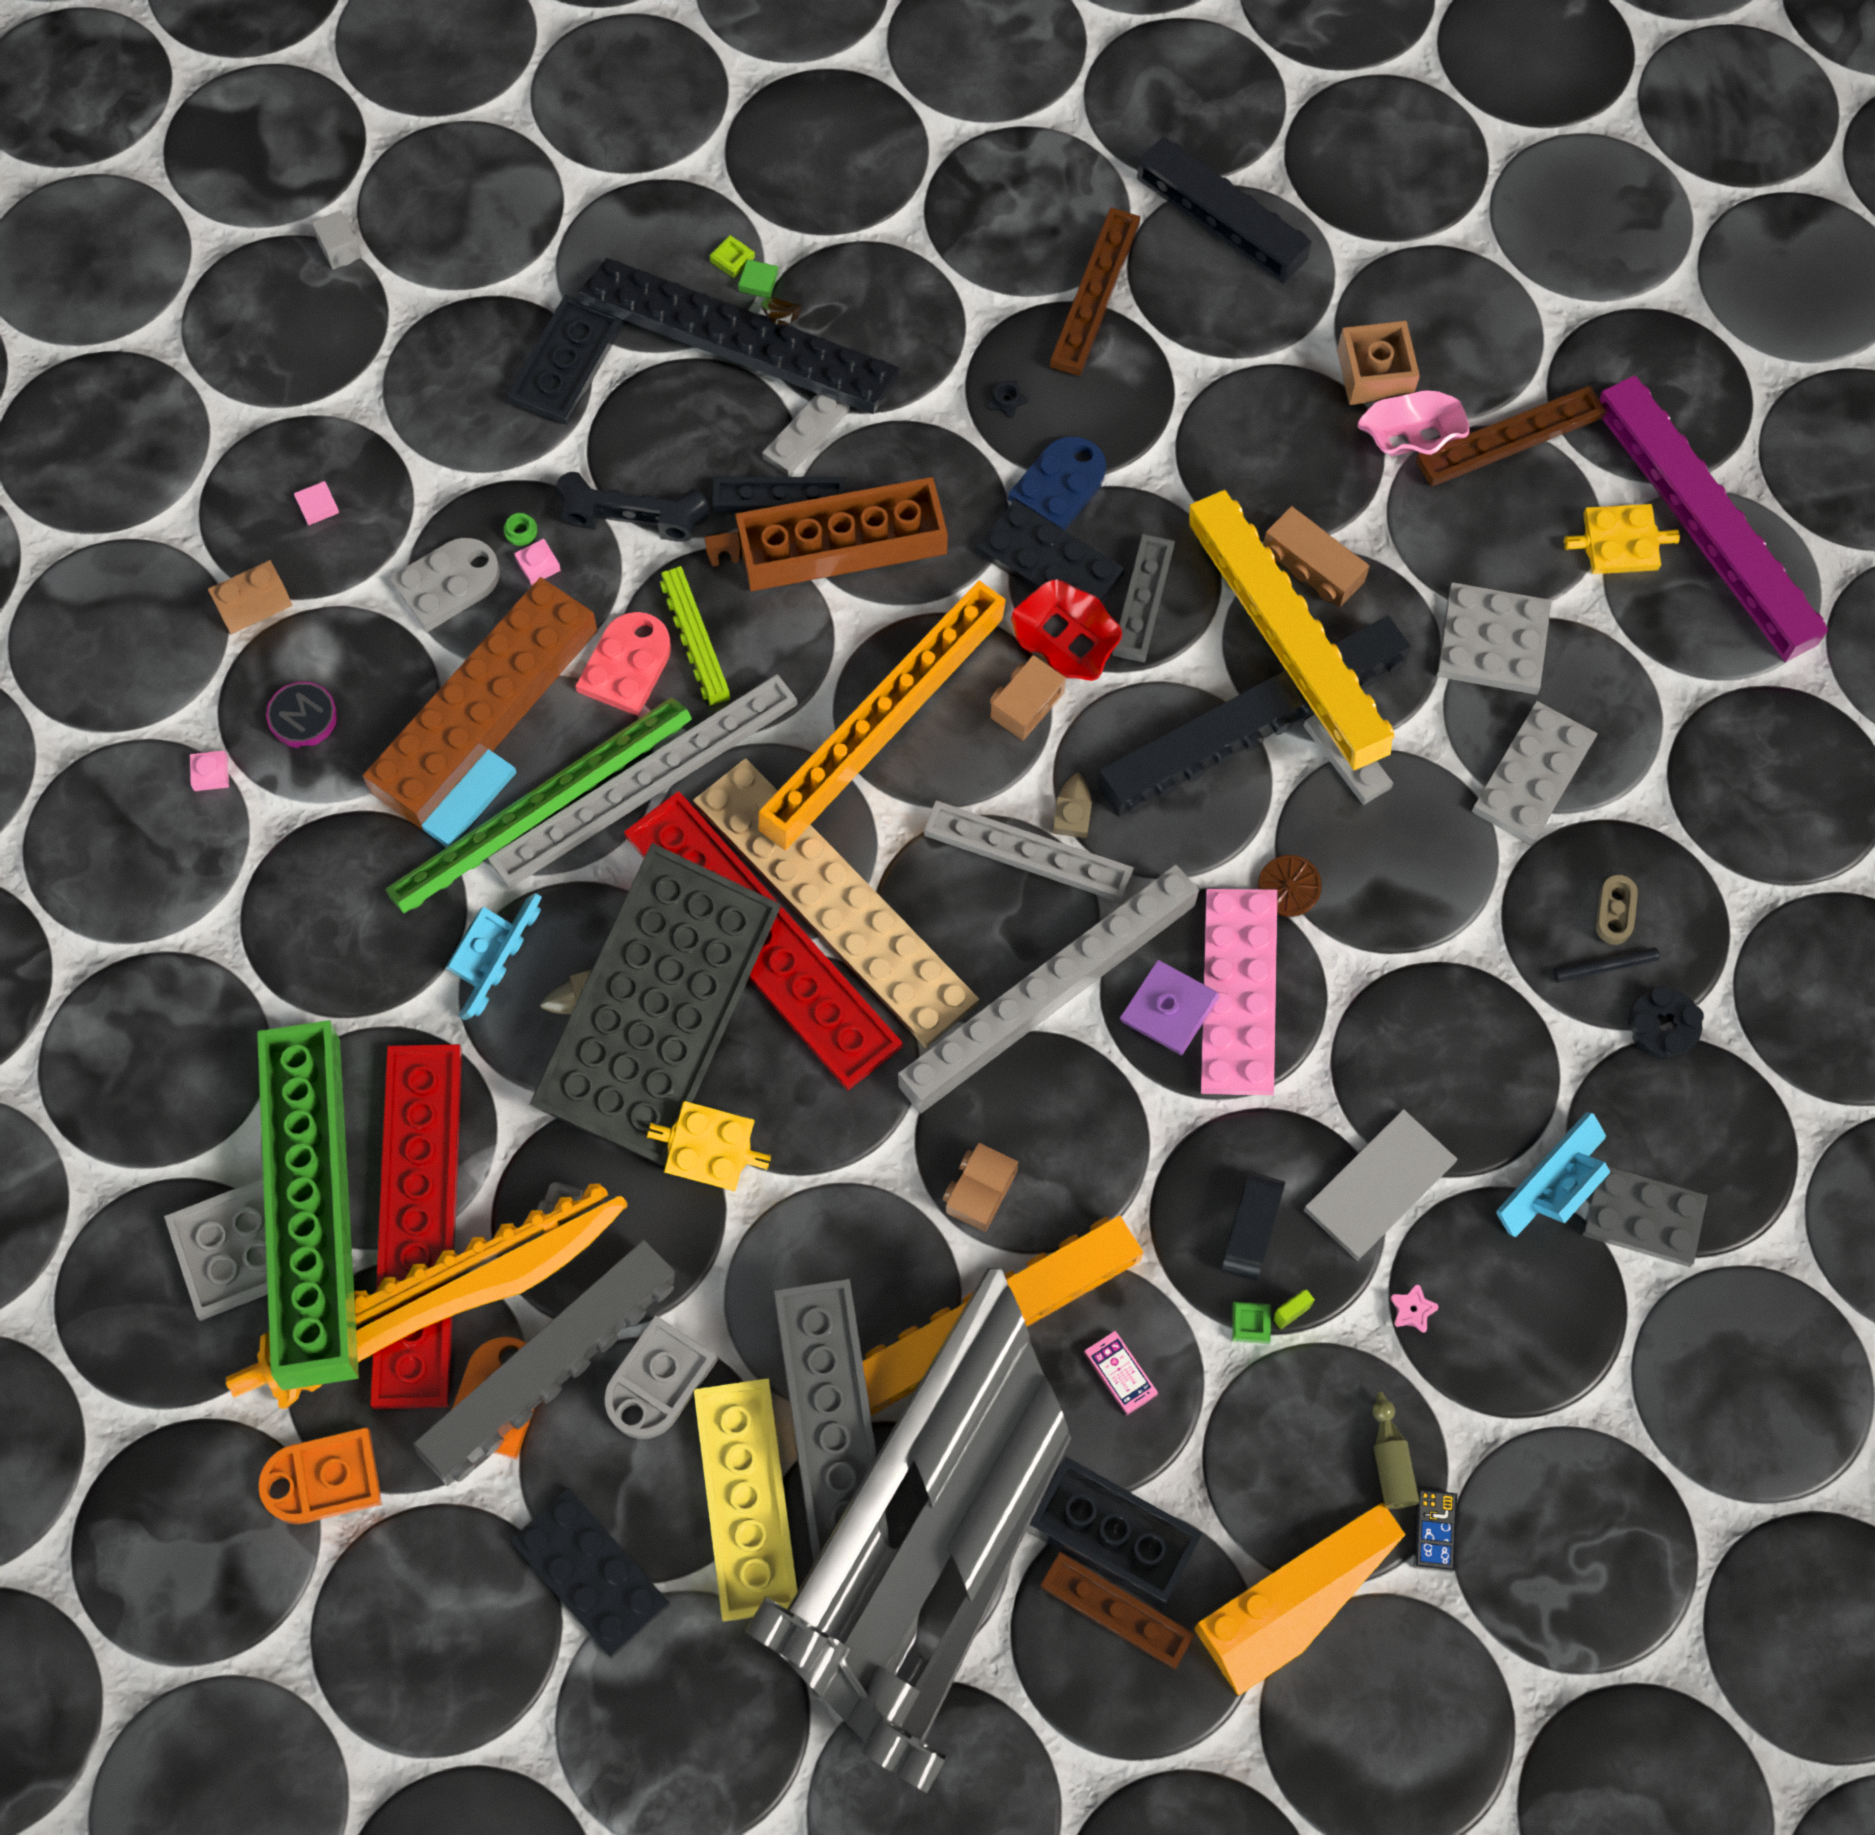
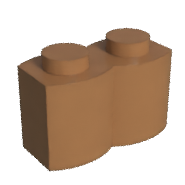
M978 1143L974 1152L968 1149L959 1167L964 1172L958 1182H950L943 1201L947 1202L946 1214L986 1232L1017 1173L1018 1161Z

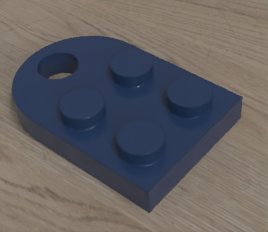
M1072 436L1058 439L1044 450L1008 493V501L1013 503L1014 500H1017L1058 527L1066 530L1101 488L1106 474L1105 456L1096 444L1085 438ZM1079 452H1085L1091 456V459L1087 462H1080L1074 458V455Z

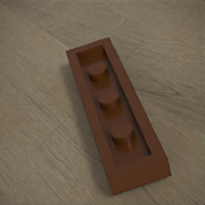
M1061 1552L1040 1585V1588L1174 1671L1195 1635Z

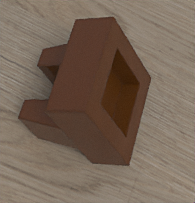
M738 531L704 536L706 551L712 566L719 565L718 555L722 551L730 553L732 563L739 562L740 542Z

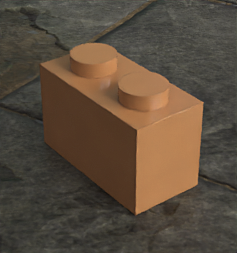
M271 560L208 589L230 634L236 633L293 606Z
M1033 655L1026 664L1022 662L1016 667L1011 675L1010 683L1005 688L1001 686L993 694L990 700L992 704L991 719L1024 741L1064 694L1066 677Z

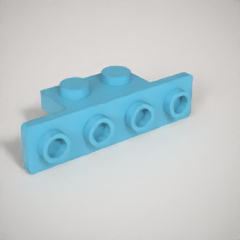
M537 893L529 896L512 924L484 906L479 909L445 969L475 987L458 1017L466 1020L474 1015L479 1016L485 1009L489 998L485 996L491 985L496 986L504 976L507 968L503 964L509 954L514 956L522 945L524 938L520 935L526 925L531 926L537 919L541 908L537 905L542 896Z
M1586 1112L1498 1208L1497 1215L1509 1235L1518 1236L1537 1213L1565 1223L1610 1173L1605 1162L1590 1157L1591 1153L1606 1137L1593 1113Z

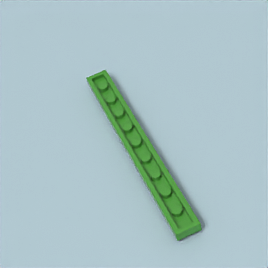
M673 697L669 698L387 887L385 891L403 913L419 907L432 894L450 886L456 878L468 870L478 867L484 859L509 845L527 830L534 829L542 820L554 812L567 807L570 801L582 793L594 789L600 781L610 774L622 770L628 762L640 754L650 751L656 743L668 735L678 732L683 725L692 720L687 708Z

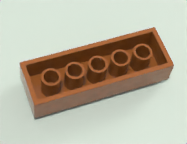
M933 477L735 514L750 592L947 554L948 533Z

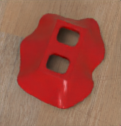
M1058 579L1042 584L1028 595L1013 610L1011 615L1019 644L1027 651L1043 654L1048 665L1066 678H1078L1089 681L1097 680L1102 674L1105 662L1122 638L1121 627L1109 615L1098 597ZM1053 615H1059L1068 622V626L1058 637H1052L1043 629V626ZM1079 635L1086 636L1094 643V646L1082 658L1076 656L1068 649L1070 644Z

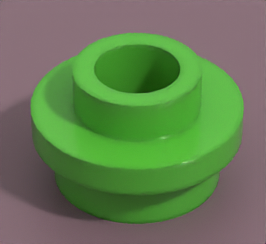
M524 513L511 515L504 525L506 539L516 546L530 544L538 533L535 520ZM519 529L526 530L523 533H516V531Z

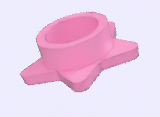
M1415 1285L1408 1295L1394 1294L1390 1298L1397 1308L1395 1326H1414L1422 1333L1427 1331V1317L1437 1311L1439 1307L1438 1304L1424 1298L1419 1285ZM1415 1306L1417 1311L1412 1312L1410 1307Z

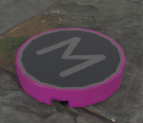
M295 682L284 686L270 700L266 714L269 728L273 735L281 743L295 748H301L300 746L308 744L309 746L319 744L331 734L337 720L336 706L332 696L324 687L313 682Z

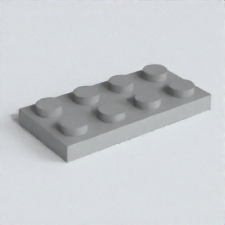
M1536 701L1471 812L1533 846L1598 733Z

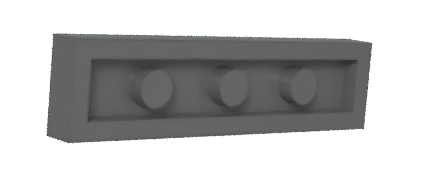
M1142 534L1119 624L1122 629V638L1113 650L1112 656L1145 663L1175 541Z

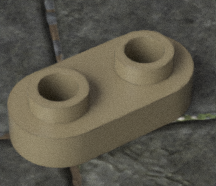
M1623 875L1609 877L1599 893L1596 932L1604 942L1612 945L1624 943L1632 934L1635 925L1638 889L1630 878ZM1612 893L1620 894L1622 900L1614 899ZM1608 925H1615L1619 932H1612Z

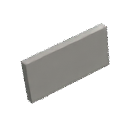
M1403 1109L1304 1208V1211L1358 1262L1458 1159Z

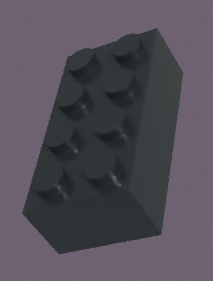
M1066 1456L1027 1529V1532L1162 1609L1167 1603L1203 1534Z

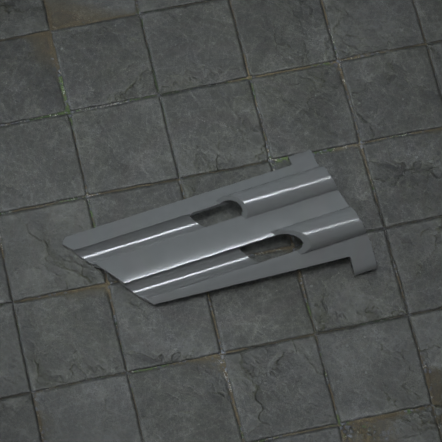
M987 1268L788 1609L765 1596L745 1630V1633L778 1652L866 1743L861 1752L862 1754L925 1793H928L947 1756L925 1743L924 1740L1071 1440L1059 1402L1037 1360L1024 1318L1002 1268ZM914 1460L928 1498L900 1547L893 1549L884 1542L881 1536L879 1519ZM952 1556L963 1580L967 1595L932 1657L925 1659L920 1654L917 1643L919 1612Z

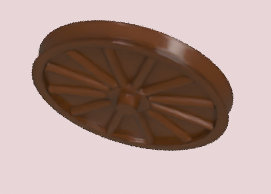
M1283 855L1271 860L1263 868L1258 879V889L1277 890V915L1294 917L1308 912L1315 906L1321 894V877L1317 868L1309 860L1297 855Z

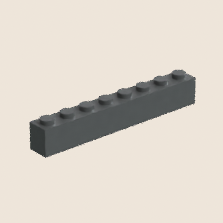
M643 1240L414 1443L417 1455L447 1487L454 1480L457 1482L464 1480L475 1468L473 1463L484 1453L487 1456L494 1453L504 1442L503 1436L513 1427L515 1429L523 1427L533 1416L532 1410L542 1401L545 1404L549 1403L562 1390L561 1384L571 1375L574 1378L578 1377L587 1369L591 1363L589 1359L599 1350L605 1352L611 1348L619 1338L617 1334L627 1325L629 1327L635 1326L645 1316L647 1312L645 1309L653 1301L661 1302L674 1289L672 1284H674L675 1270Z

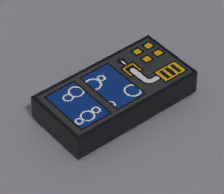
M1419 1489L1420 1503L1416 1505L1414 1568L1452 1573L1455 1569L1457 1493Z

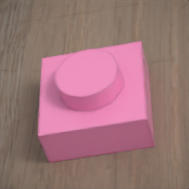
M544 539L514 553L517 563L531 585L539 577L545 579L561 571L560 564Z
M225 750L190 754L191 787L194 791L229 787L228 755Z

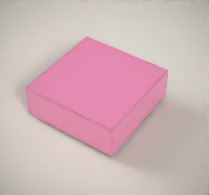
M325 481L294 493L308 526L339 513Z

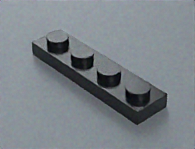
M713 477V513H742L846 493V477Z

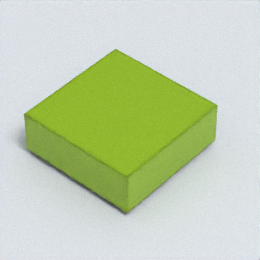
M729 235L709 256L712 264L735 279L744 270L747 259H755V252Z
M1307 1289L1302 1290L1277 1308L1273 1321L1280 1330L1309 1310L1315 1299Z

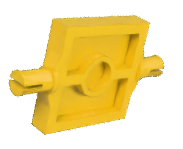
M1652 504L1586 508L1583 512L1585 523L1584 535L1564 537L1565 550L1585 549L1590 558L1592 574L1657 571L1661 566L1660 544H1678L1680 536L1678 535V529L1659 531L1654 521Z
M686 1101L682 1102L679 1117L672 1128L651 1122L648 1129L662 1132V1134L648 1131L646 1137L667 1142L668 1157L664 1173L731 1191H736L740 1173L746 1164L767 1170L769 1163L758 1161L755 1158L770 1161L771 1158L770 1154L750 1150V1136L755 1120Z

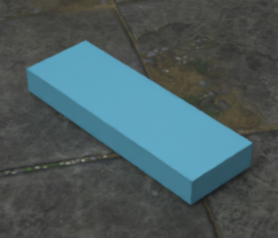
M488 749L421 825L423 830L446 847L458 841L517 773L515 767Z

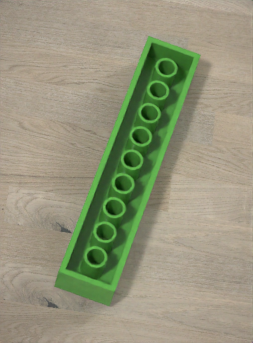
M331 1020L257 1031L271 1376L282 1391L358 1379L340 1039Z

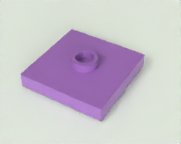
M1157 960L1120 1017L1122 1023L1182 1056L1220 996L1215 990Z

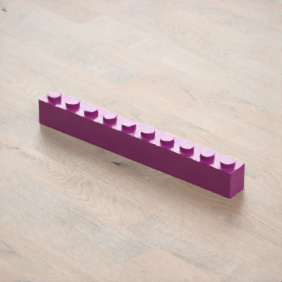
M1634 375L1604 390L1599 398L1606 410L1602 419L1785 663L1818 646L1829 630L1823 617L1814 611L1806 600L1801 588L1795 586L1788 577L1782 563L1776 560L1769 552L1763 538L1753 531L1747 523L1744 513L1734 506L1728 498L1725 488L1715 481L1709 473L1705 462L1696 456L1690 448L1686 437L1677 431L1671 423L1667 412L1661 409L1652 398L1648 387L1642 384Z

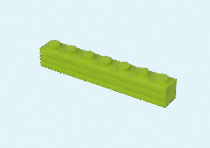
M682 567L662 572V581H659L663 594H668L669 598L666 601L669 610H674L676 615L673 616L675 626L682 631V634H679L683 646L687 645L689 649L686 654L689 663H694L696 669L693 672L696 681H701L703 686L700 688L703 699H708L710 706L730 700L727 683Z

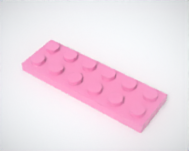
M1207 889L1204 985L1218 992L1220 997L1203 1022L1201 1094L1274 1096L1277 890Z

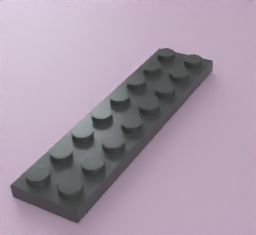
M850 1279L773 1291L813 1564L877 1457ZM884 1510L879 1519V1528L884 1542L890 1547Z

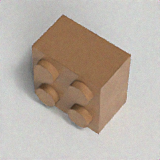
M1407 321L1342 328L1337 353L1349 405L1378 402L1388 398L1415 393L1420 375Z

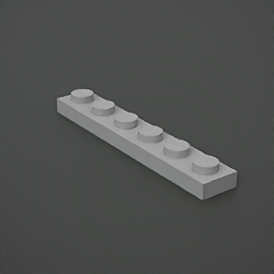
M937 800L924 829V836L1119 903L1123 901L1133 874L1134 867Z

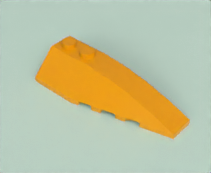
M1383 1502L1296 1557L1195 1626V1632L1237 1696L1303 1653L1405 1536V1533L1390 1511L1385 1508Z

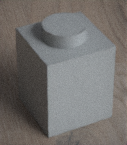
M341 210L311 222L317 241L332 270L340 266L349 265L353 261L362 258L357 239Z

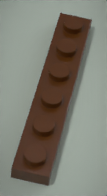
M1110 207L1050 360V368L1081 377L1139 227L1141 216Z
M1588 386L1470 433L1467 437L1445 443L1433 454L1420 453L1417 456L1416 463L1430 486L1433 487L1604 418L1606 410L1592 387Z

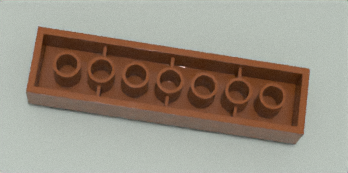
M539 577L364 773L363 778L369 792L423 830L421 825L488 749L492 752L598 632L594 612L542 577Z

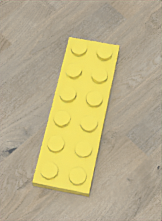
M769 1378L694 1389L722 1621L726 1622L753 1617L765 1596L788 1609L798 1589Z

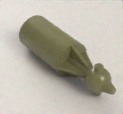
M1378 1392L1372 1413L1374 1418L1380 1422L1376 1444L1373 1448L1385 1508L1400 1509L1419 1504L1420 1501L1408 1442L1391 1421L1395 1415L1394 1405L1386 1399L1383 1392Z

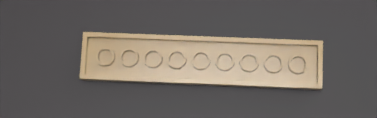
M745 758L693 800L694 806L927 1049L979 1005L980 999L811 825L786 851L759 831V811L778 791Z

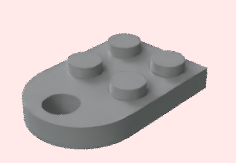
M459 538L444 544L390 576L389 579L421 626L428 632L488 596L498 583L500 569L495 553L487 544L473 538ZM477 557L488 559L487 564L483 567L476 568L470 565L472 560Z
M655 1315L608 1383L605 1393V1407L611 1422L623 1434L637 1439L653 1438L666 1432L675 1423L693 1397L694 1389L700 1387L718 1360V1356ZM629 1406H638L643 1410V1417L636 1425H627L622 1421V1413Z

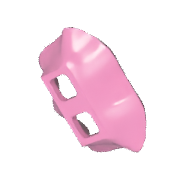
M1419 391L1380 400L1372 405L1358 422V428L1370 434L1377 446L1384 453L1389 454L1390 457L1414 451L1433 454L1445 443L1469 435V422L1461 402L1452 396L1437 391ZM1435 428L1441 437L1427 441L1423 439L1419 431ZM1404 435L1410 445L1402 444L1393 447L1388 438Z

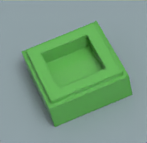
M747 259L738 285L739 292L764 298L771 297L779 273L778 266Z
M1233 1302L1232 1342L1269 1344L1271 1337V1304Z

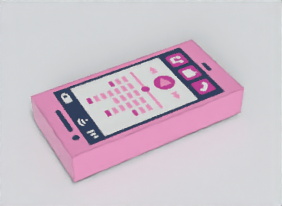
M1116 1331L1084 1351V1355L1126 1416L1158 1395L1157 1390Z

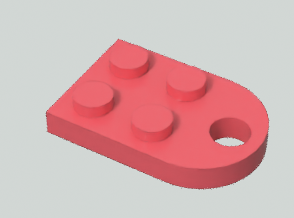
M642 612L627 613L613 620L603 633L576 684L577 692L639 717L670 656L671 643L665 625L658 618ZM641 626H649L653 629L651 635L643 638L635 635V631Z

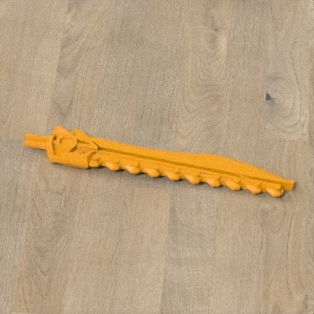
M600 1183L589 1184L580 1200L575 1201L572 1197H560L551 1213L546 1215L542 1210L531 1211L523 1225L519 1228H516L513 1223L502 1224L493 1240L487 1241L484 1237H472L465 1251L460 1255L455 1253L454 1250L443 1251L433 1267L428 1268L426 1264H414L405 1280L401 1282L396 1280V1277H387L383 1279L377 1291L372 1295L367 1294V1291H355L357 1328L545 1232L544 1235L356 1330L358 1362L419 1329L458 1313L515 1296L530 1289L569 1263L588 1247L615 1220L621 1211L627 1208V1201L622 1196H618L559 1226L560 1223L604 1202L608 1196L607 1190ZM269 1331L260 1336V1352L257 1353L259 1362L226 1377V1385L234 1398L268 1383L273 1396L278 1399V1407L281 1409H286L299 1398L301 1390L313 1392L322 1386L321 1384L281 1390L271 1376Z

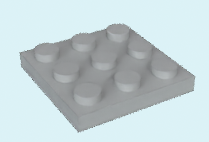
M1452 582L1449 588L1436 677L1538 695L1541 687L1552 600Z
M263 1178L164 1216L196 1316L200 1321L268 1295Z

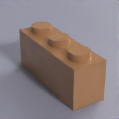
M1292 506L1267 530L1263 546L1271 549L1275 562L1282 563L1291 570L1296 579L1309 584L1323 600L1332 602L1338 608L1365 582L1370 565Z

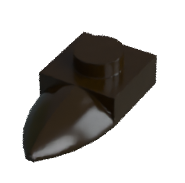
M771 296L762 301L760 314L768 316L771 322L775 324L787 325L799 318L802 305Z

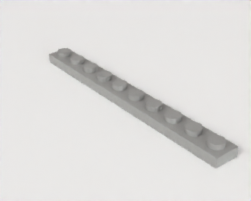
M775 675L488 857L490 864L507 888H512L797 706V698L779 675Z

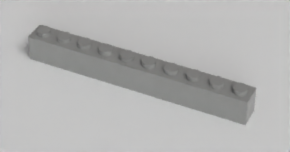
M1174 865L899 1072L898 1087L920 1114L1192 909L1196 904L1199 889L1177 865Z

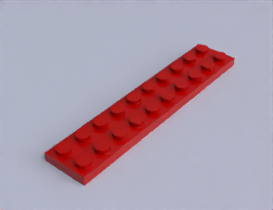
M680 791L676 792L624 831L625 838L643 858L651 843H654L777 902ZM781 906L749 979L841 1085L849 1091L903 1048V1042Z
M460 1044L387 1046L376 1291L384 1278L396 1277V1280L401 1282L405 1280L414 1264H426V1267L431 1268L436 1264L443 1251H455L462 1047ZM454 1278L375 1318V1321L454 1281ZM453 1316L419 1329L373 1354L371 1407L373 1409L449 1407Z

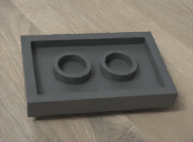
M1607 1166L1610 1173L1591 1193L1582 1236L1691 1267L1695 1261L1708 1195Z

